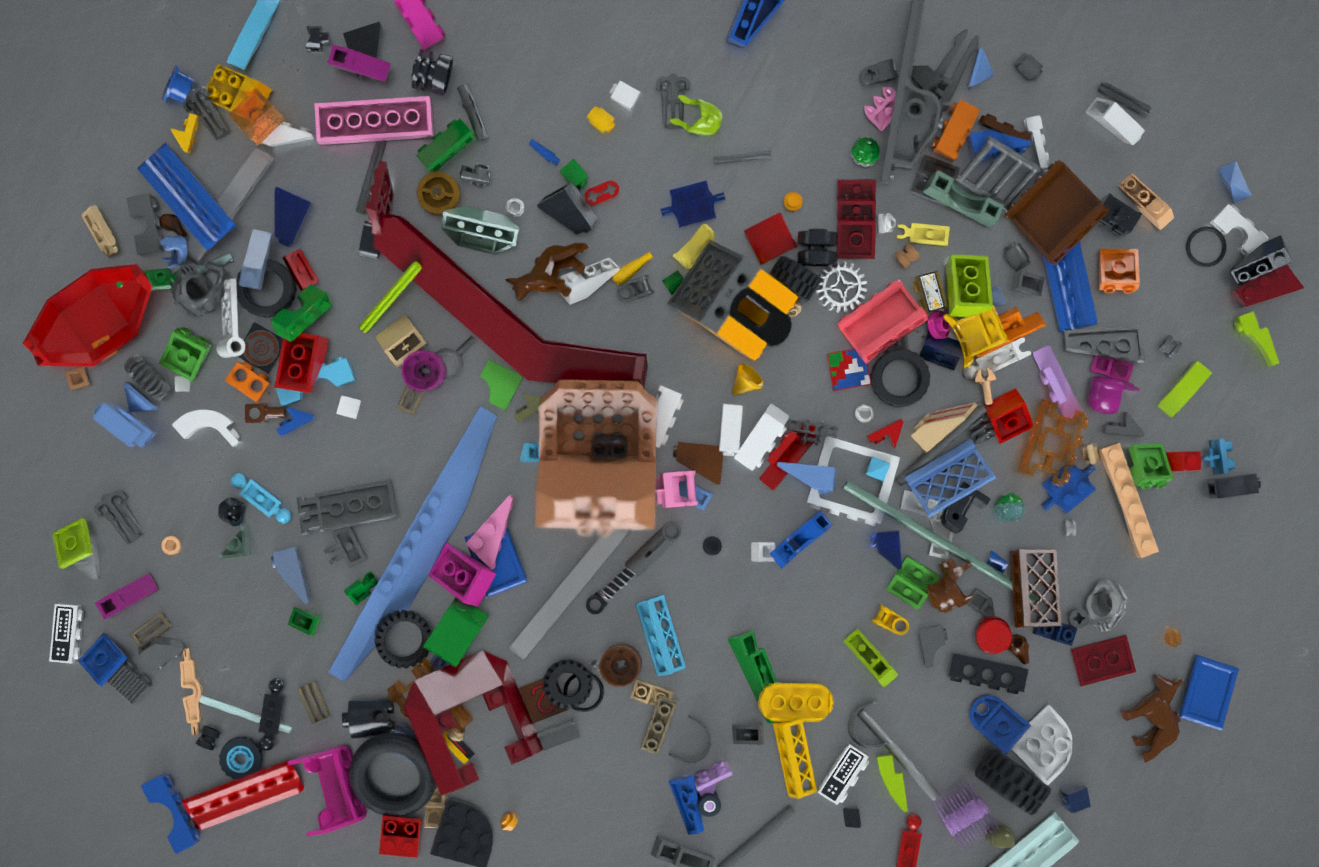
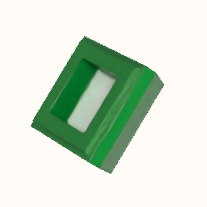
M677 270L663 279L662 282L670 294L673 295L684 278Z

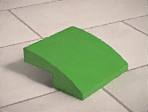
M907 555L886 590L919 610L928 597L927 585L936 583L940 575Z

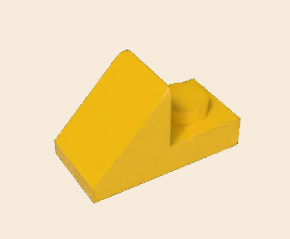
M189 113V117H186L184 120L183 128L185 132L172 128L170 130L182 150L191 155L200 118Z

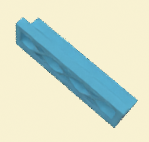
M664 595L635 603L657 677L685 669V662ZM656 601L660 603V612L655 608L654 602ZM662 620L666 623L665 630H663L661 627ZM667 638L671 640V649L667 647ZM673 656L678 662V667L675 668L672 663Z

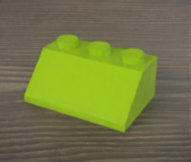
M951 254L945 265L949 315L954 317H970L991 310L993 308L988 256Z

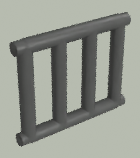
M988 136L986 144L961 174L955 175L954 180L978 195L989 197L1004 205L1003 209L1007 211L1010 204L1036 174H1041L1043 169L1000 141ZM992 147L1001 151L975 183L967 179ZM1007 156L1015 160L990 192L982 188L983 184ZM1022 165L1030 169L1004 201L996 197Z

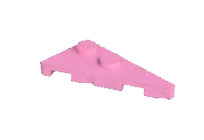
M509 495L465 543L490 569H494L496 566L495 561L498 551L501 549V540L504 538L508 525V516L513 507V495Z

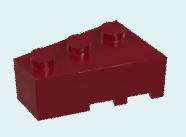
M1286 264L1241 284L1230 293L1241 308L1304 289V287Z

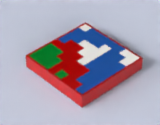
M855 349L827 353L833 391L871 385L868 363L865 364Z

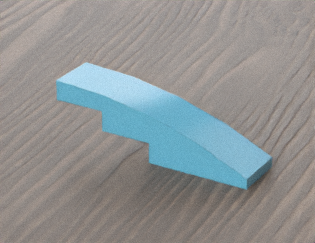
M280 0L257 1L228 57L227 63L242 70L246 69L262 42V37L271 23V18L277 10Z

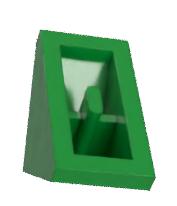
M294 607L288 625L310 636H314L317 633L322 616Z

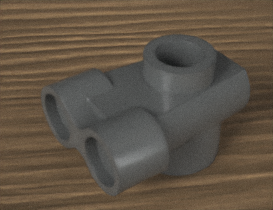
M475 164L474 169L462 165L460 179L472 181L473 185L483 187L484 184L488 185L490 168L483 164Z

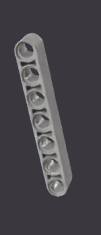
M256 147L217 201L231 219H233L274 160L273 156L260 147ZM193 235L187 244V258L196 265H199L211 249L207 251Z

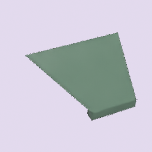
M245 525L240 527L238 534L233 536L232 540L225 546L224 552L220 553L218 557L222 559L251 555L248 528Z

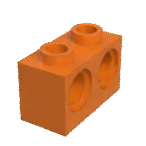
M237 361L225 381L259 403L272 384L268 381L269 377L262 372H259V374L252 370L254 367L246 361L243 363ZM240 370H244L246 377L240 381L237 378V373ZM257 380L262 383V388L259 391L253 389V383Z

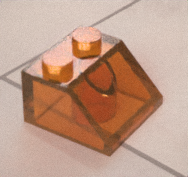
M256 88L228 114L257 146L285 120L283 115Z

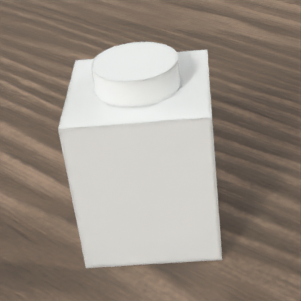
M620 81L618 85L615 83L610 90V94H612L611 100L631 111L640 96V91Z

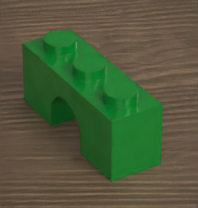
M311 284L298 295L301 304L299 310L289 311L283 308L271 319L275 333L290 342L331 307L327 293Z

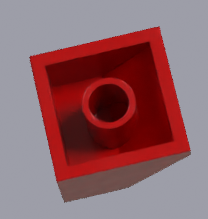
M1016 388L993 399L991 405L983 404L987 409L985 412L986 419L990 422L991 428L994 429L993 432L999 444L1034 427L1026 402Z

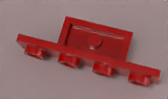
M811 425L809 427V431L811 432L815 431L816 429L815 425ZM793 431L786 433L782 437L778 448H774L769 453L767 461L770 463V466L759 479L770 489L775 490L788 474V472L777 466V462L797 464L814 443L807 441L804 444L802 437L805 434L800 432L795 434ZM809 433L808 437L816 438V434Z

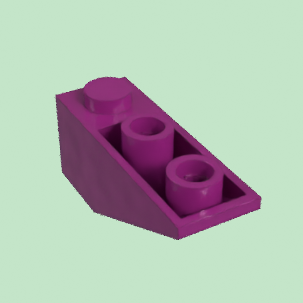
M334 44L332 45L327 62L332 67L386 82L391 65L389 62Z
M150 573L95 602L105 620L159 589Z

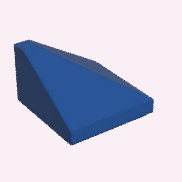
M991 551L986 564L1004 573L1008 562L994 551Z

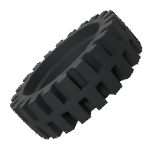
M397 610L393 614H387V617L383 618L380 624L378 623L377 631L374 634V642L377 652L386 663L392 667L396 666V668L400 669L404 667L407 669L409 666H417L418 662H423L424 657L427 658L429 650L423 646L432 632L428 623L418 613L407 610L399 612ZM399 622L413 623L422 633V642L419 649L407 657H398L391 654L385 645L387 631Z

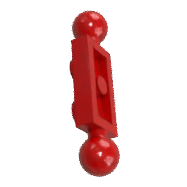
M916 814L910 815L906 820L909 830L902 829L896 867H916L922 833L916 832V830L921 826L922 820Z

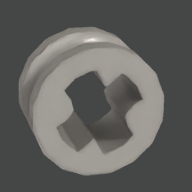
M1064 519L1065 536H1069V534L1076 536L1075 519H1071V521Z

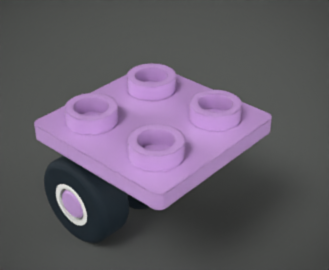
M719 761L712 768L700 770L694 776L695 786L699 791L697 793L698 809L705 817H713L721 809V802L715 787L718 781L732 775L727 761Z

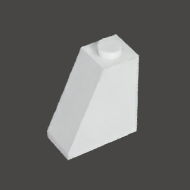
M1096 97L1086 110L1090 117L1126 144L1134 145L1137 143L1145 131L1116 102Z
M723 404L719 452H723L724 456H734V453L739 452L743 408L741 405Z

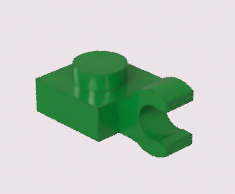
M370 571L364 576L362 582L358 579L346 588L344 593L357 605L371 594L369 590L377 585L378 580Z

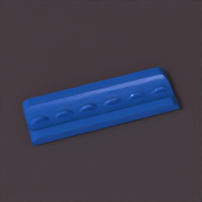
M166 142L137 168L207 251L236 226L233 220Z
M1080 241L1056 265L1050 264L1042 253L1059 332L1096 325L1097 316Z

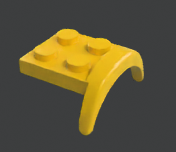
M994 305L991 310L965 317L961 320L949 314L943 315V318L953 328L960 342L964 356V368L972 365L974 356L1008 341Z

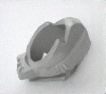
M1112 580L1100 581L1091 595H1089L1086 603L1088 614L1094 620V626L1100 631L1112 630L1126 613V602L1128 599L1123 588L1118 583Z

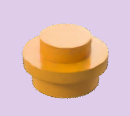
M790 192L784 197L783 203L787 210L797 211L801 208L803 200L800 194Z
M514 813L505 814L501 818V829L508 831L514 829L518 822Z

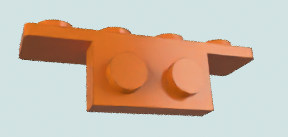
M1017 307L998 315L1008 341L976 355V357L980 358L1046 326L1044 319L1039 312L1022 319Z

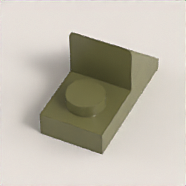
M523 394L530 407L523 406L515 411L517 415L514 418L517 423L522 422L539 411L540 397Z

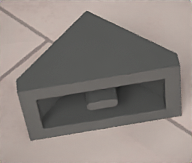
M762 723L732 725L733 744L764 745Z

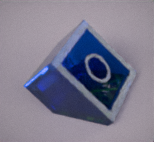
M899 530L873 531V536H870V545L874 548V551L894 568L902 569Z

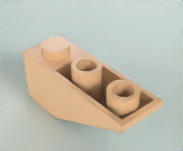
M1131 173L1118 185L1130 201L1159 230H1162L1174 219L1171 207L1134 174Z

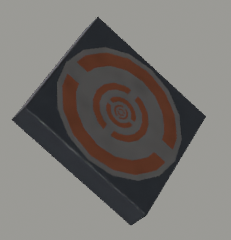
M254 322L243 340L245 351L237 357L270 374L280 356L283 338Z

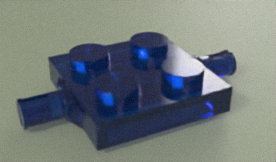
M706 180L669 190L672 199L671 206L660 209L662 216L674 213L679 228L715 219L714 202L725 200L724 192L712 195Z

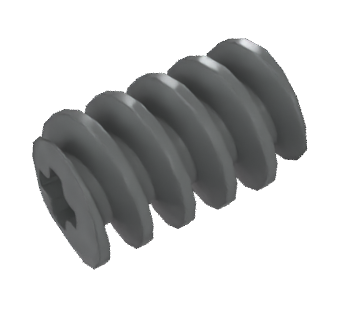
M986 414L980 416L966 429V431L973 430L970 438H977L973 442L974 444H980L995 436L990 435L994 430L993 428H986L990 422H983Z

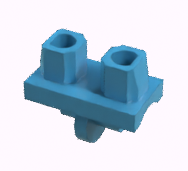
M1225 439L1209 440L1208 456L1203 457V460H1209L1210 468L1213 467L1214 475L1226 474L1230 470L1235 469V461L1227 459L1226 452L1233 449L1232 441H1225Z

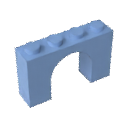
M99 404L93 412L95 414L93 417L95 421L129 447H134L137 444L141 448H145L156 434L154 430L120 404Z

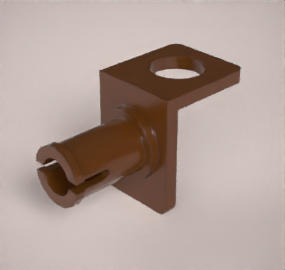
M267 403L245 404L246 423H267L268 418L286 417L285 406L268 407ZM252 408H257L260 411V416L257 419H252L249 415V411Z

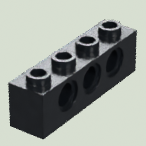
M951 652L946 675L950 676L952 681L962 683V679L970 681V685L981 687V683L987 684L989 689L1000 690L1001 687L1006 688L1008 693L1018 694L1019 691L1024 692L1028 669ZM967 665L973 667V672L970 675H965L963 672L964 667ZM985 669H990L992 672L989 679L982 677ZM1004 673L1010 674L1011 678L1008 683H1002L1001 676Z

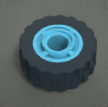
M243 736L231 739L223 746L219 754L221 770L226 773V776L234 780L253 774L261 767L263 759L262 750L259 748L258 743H255L251 738L248 739ZM236 755H245L246 762L239 763L236 760Z

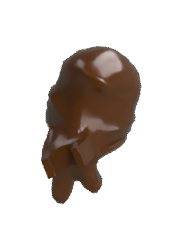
M951 558L939 564L943 577L938 582L927 585L928 597L934 608L940 612L947 613L952 611L953 606L956 605L960 608L974 598L973 594L965 596L956 583V580L960 578L964 571L971 567V562L957 565Z

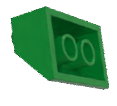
M461 119L452 120L447 125V130L443 133L441 131L432 138L433 141L429 145L424 144L418 149L416 156L430 173L438 171L476 139L474 133Z

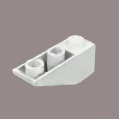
M263 116L262 119H256L250 140L265 146L276 147L314 139L315 136L310 133V129L300 127L298 130L292 128L290 123L281 121V124L274 123V119Z
M609 257L586 266L582 274H578L575 270L560 276V279L565 280L564 285L572 290L569 296L564 297V299L571 305L588 298L616 274L620 268Z

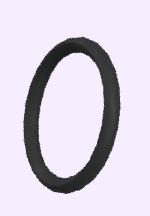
M1201 227L1190 234L1186 243V250L1189 258L1195 264L1202 267H1211L1218 264L1224 258L1227 244L1224 236L1217 229ZM1201 231L1214 232L1222 241V253L1217 260L1211 263L1199 262L1193 257L1190 250L1191 240Z
M590 673V677H592L598 683L600 688L599 699L591 707L572 708L578 712H589L594 710L599 706L603 699L604 687L602 685V682L596 675ZM574 674L569 677L564 685L563 693L565 696H568L567 690L570 682L576 678Z

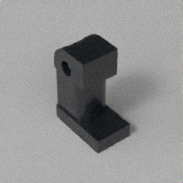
M962 482L960 488L964 489L970 487V485L965 482ZM978 490L973 491L944 509L940 517L941 524L954 534L961 532L968 520L965 515L971 504L973 503L979 508H983L988 505L991 498Z

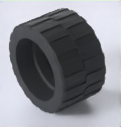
M267 259L265 270L273 271L279 275L284 287L281 298L271 306L257 305L250 298L248 288L239 285L241 271L236 279L238 302L249 313L264 318L274 317L283 308H290L296 297V282L290 271L277 261Z
M909 349L891 350L878 358L872 367L870 375L871 387L875 395L887 405L895 407L912 405L922 399V396L928 391L931 377L928 364L915 351L913 352ZM895 360L910 362L918 373L916 388L905 396L891 394L886 390L882 381L885 367Z

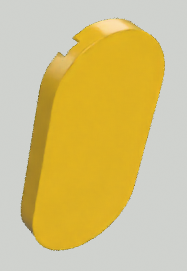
M772 683L761 691L758 699V706L762 715L775 722H789L797 718H802L803 722H819L830 714L834 704L831 692L825 686L818 683Z

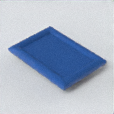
M508 527L506 528L504 538L501 540L502 545L497 554L496 566L494 569H491L496 575L485 593L487 598L528 582ZM475 533L464 537L465 541L467 542ZM468 547V549H469V551H470V554H471V557L474 558V559H476L477 561L481 562L482 564L486 565V564Z
M1196 654L1179 717L1222 731L1239 668Z

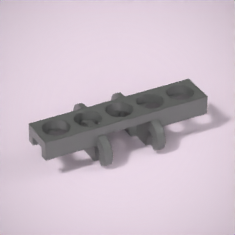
M789 419L787 430L805 434L802 437L804 444L809 441L815 442V445H818L821 441L819 438L822 436L836 438L838 427L824 425L823 421L817 424L810 423L809 419H805V422ZM790 424H797V427L795 429L791 428ZM800 425H804L803 430L799 428ZM811 425H815L816 427L815 431L813 432L809 431V427ZM828 429L834 430V433L828 434L827 431ZM808 434H816V438H809Z

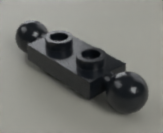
M274 678L269 682L268 687L271 695H264L258 731L264 733V736L259 741V746L264 751H269L274 747L275 742L272 734H279L284 697L279 696V693L284 688V683L279 678Z

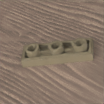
M659 695L640 749L656 755L659 754L678 701ZM656 724H660L662 727L658 728Z

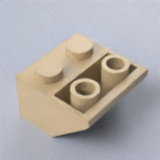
M406 314L375 336L384 352L396 367L401 366L409 354L420 351L428 345Z

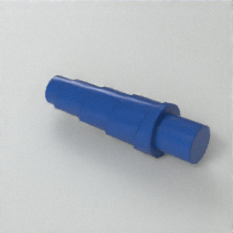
M530 140L529 145L544 157L545 160L552 162L556 166L558 165L560 159L555 156V153L537 141Z

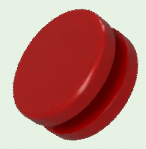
M990 616L981 620L976 627V641L982 651L988 654H1000L1010 646L1012 633L1009 624L1004 619Z

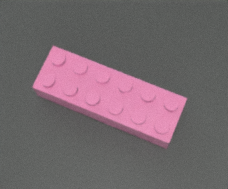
M430 96L314 103L316 138L319 145L434 137L432 99Z

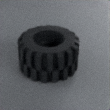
M780 256L769 273L771 277L797 295L798 298L805 301L810 300L821 282L814 272L786 256Z
M561 660L552 664L547 669V673L543 678L545 695L550 702L561 708L571 709L579 707L580 704L586 702L587 697L589 698L593 687L589 671L585 666L573 660ZM563 673H572L578 678V689L572 695L565 696L557 690V679Z

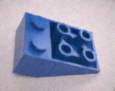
M993 130L970 133L966 138L970 160L986 144L988 136L995 138L1019 154L1025 153L1028 150L1027 148L1032 145L1031 141ZM992 147L981 162L987 161L991 156L996 158L1001 151Z

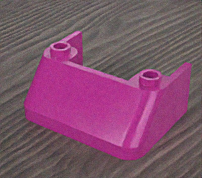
M338 746L288 761V765L303 762L307 772H318L327 809L322 810L318 815L320 828L306 832L307 836L329 833L359 822L366 817V806L359 801L351 787L349 769L353 755L348 746Z

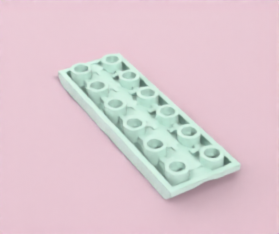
M1054 811L1015 843L1013 848H1009L988 867H1050L1075 847L1079 840Z

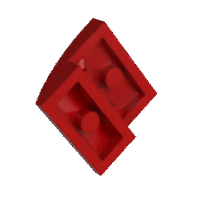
M781 212L744 230L761 265L798 247Z

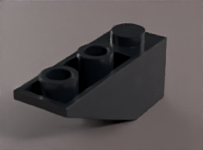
M1280 235L1262 243L1230 271L1237 284L1241 285L1291 263L1292 259Z

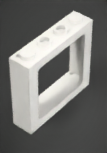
M825 436L817 466H828L834 447L871 458L875 457L890 463L878 499L887 503L900 457ZM810 487L806 500L807 503H810V508L820 510L821 507L828 508V513L839 516V512L847 514L846 518L857 521L858 518L865 519V524L876 526V523L881 524L884 513L875 508L873 513L824 500L820 498L818 490Z

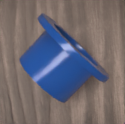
M175 65L169 76L162 95L163 101L170 97L183 103L189 93L193 78L178 72V65Z

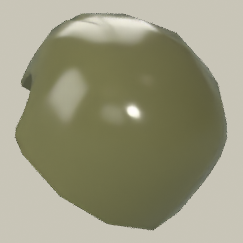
M994 825L993 828L987 829L985 834L986 842L990 839L992 846L999 848H1013L1015 846V834L1011 828L1005 825Z

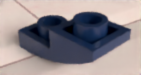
M1047 618L1050 622H1055V620ZM1062 623V626L1034 627L1033 634L1072 646L1078 628Z

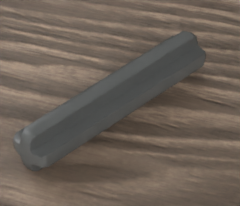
M1103 81L1098 88L1100 92L1144 116H1148L1152 109L1151 106L1106 81Z

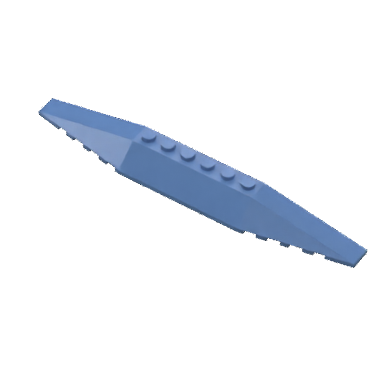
M480 406L373 590L328 673L345 682L376 647L374 634L377 631L378 623L380 624L381 620L386 618L389 613L393 614L394 611L398 610L400 612L410 608L445 543L449 540L467 508L497 415Z

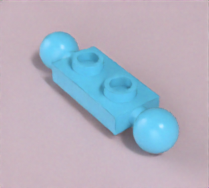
M241 473L232 475L230 483L235 488L243 489L240 492L243 498L269 518L275 514L279 523L285 524L290 521V511L285 508L280 509L279 506L282 502L253 479L247 483L245 476Z

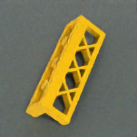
M802 718L789 722H774L773 727L788 796L799 799L817 792ZM797 724L798 732L796 736H793L790 727ZM797 743H800L802 747L799 755L795 753ZM801 761L805 762L806 766L803 773L799 771ZM807 779L810 789L803 791L802 785L804 780Z

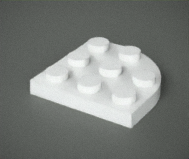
M1047 704L1028 722L1031 725L1030 729L1016 743L1012 750L1042 782L1049 785L1066 768L1072 755V735L1066 722Z

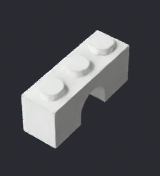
M1227 204L1209 223L1220 231L1222 235L1228 234L1232 228L1239 229L1243 233L1244 240L1237 249L1247 257L1262 243L1268 241L1269 237L1263 231H1258L1254 228L1255 224L1249 218L1242 217L1240 215L1241 211L1236 206Z

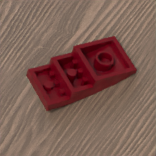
M837 179L836 232H838V246H836V252L838 253V259H875L876 179Z

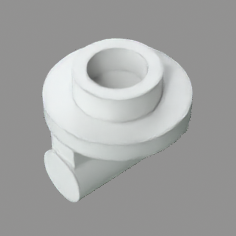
M890 213L877 214L878 234L889 233L894 230L896 221Z

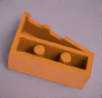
M961 99L958 103L954 102L949 110V113H951L949 120L945 119L942 124L941 130L943 132L940 138L936 136L931 145L934 148L932 153L953 163L957 159L958 153L980 109Z

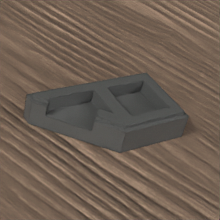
M929 65L913 66L911 76L924 90L931 91L942 81Z
M975 588L971 593L974 598L967 602L966 605L986 618L995 616L992 598Z

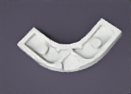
M904 490L900 509L925 516L930 521L933 532L952 543L953 532L946 529L940 521L944 509L929 517L914 493ZM929 499L927 504L929 510L936 507L938 501ZM931 542L928 555L948 559L949 552Z

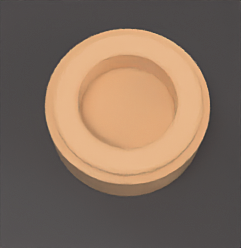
M167 536L161 543L163 552L168 555L177 554L182 546L180 539L176 536Z

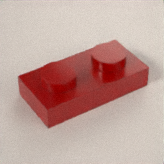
M301 248L282 258L300 291L305 290L310 284L314 286L319 282Z

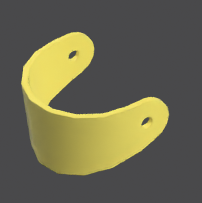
M703 223L693 237L677 253L673 254V257L687 270H690L710 240L714 241L715 235L713 230Z

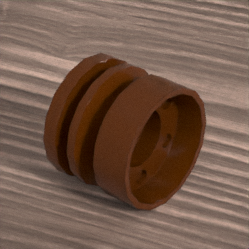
M626 643L611 646L600 660V673L603 679L610 685L615 687L629 685L638 677L642 669L640 653L633 646ZM624 660V665L626 667L623 666L622 668H619V663L617 661Z

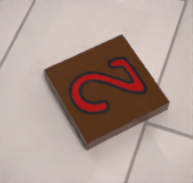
M543 678L519 687L533 724L569 710L558 707L548 700L544 693ZM557 680V682H556L557 690L563 695V693H562V691H561V688H560V685H559L558 680Z

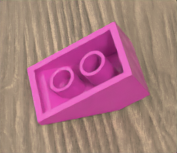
M445 543L428 574L430 578L463 603L476 607L481 603L496 575L486 565L449 543Z

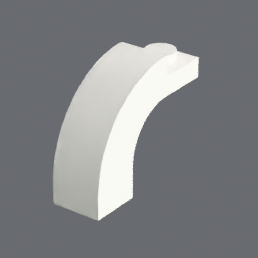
M195 410L184 414L172 424L184 439H189L196 431L203 427H212L217 429L233 447H237L241 443L239 433L234 428H229L234 422L220 412Z

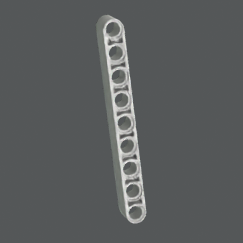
M613 529L609 535H601L511 644L509 649L522 660L526 658L631 529Z

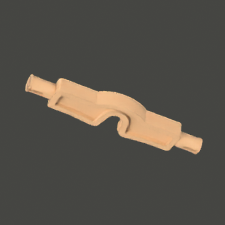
M185 648L182 652L183 661L180 662L181 687L192 688L194 693L184 696L183 704L186 712V721L191 723L192 735L200 734L198 722L201 721L199 701L202 696V687L196 678L195 662L190 659V648Z

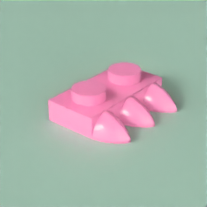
M883 87V94L886 100L882 97L874 96V104L877 109L872 106H864L867 119L880 132L892 120L896 91L889 87Z

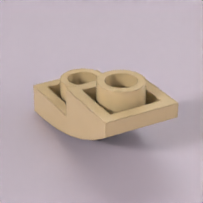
M636 679L630 698L656 706L659 695L673 699L675 692Z

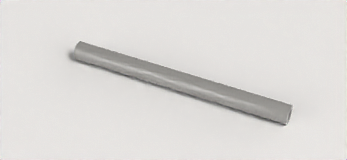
M862 709L857 716L882 744L890 742V744L884 746L926 794L935 801L940 796L937 790L868 712Z

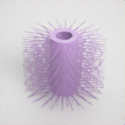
M977 795L973 800L968 796L970 802H967L965 805L959 797L963 804L962 807L954 797L960 807L959 809H957L950 798L956 808V811H954L949 804L953 811L952 813L943 802L949 812V815H947L942 808L946 815L945 818L934 803L943 818L944 824L952 836L954 835L963 850L964 848L955 834L957 833L965 844L959 834V831H961L968 841L962 831L964 829L972 840L965 828L968 827L973 834L969 825L971 824L974 828L972 823L977 820L979 821L983 816L986 817V814L990 812L980 795Z

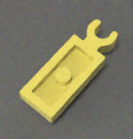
M911 223V228L903 224L897 226V228L904 230V235H896L897 239L910 237L909 243L948 246L949 226Z

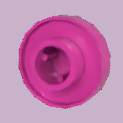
M943 311L932 312L928 319L927 328L935 339H944L950 333L951 326L943 318V315H946Z

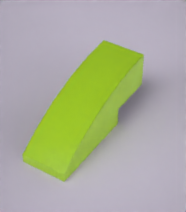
M1194 361L1157 406L1173 418L1204 384L1212 372L1199 361Z
M891 753L876 755L878 769L888 792L904 812H908L903 773L901 771L895 772Z

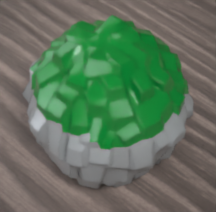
M862 136L855 139L856 142L850 153L853 161L863 167L873 166L881 157L880 145L871 137L866 138Z

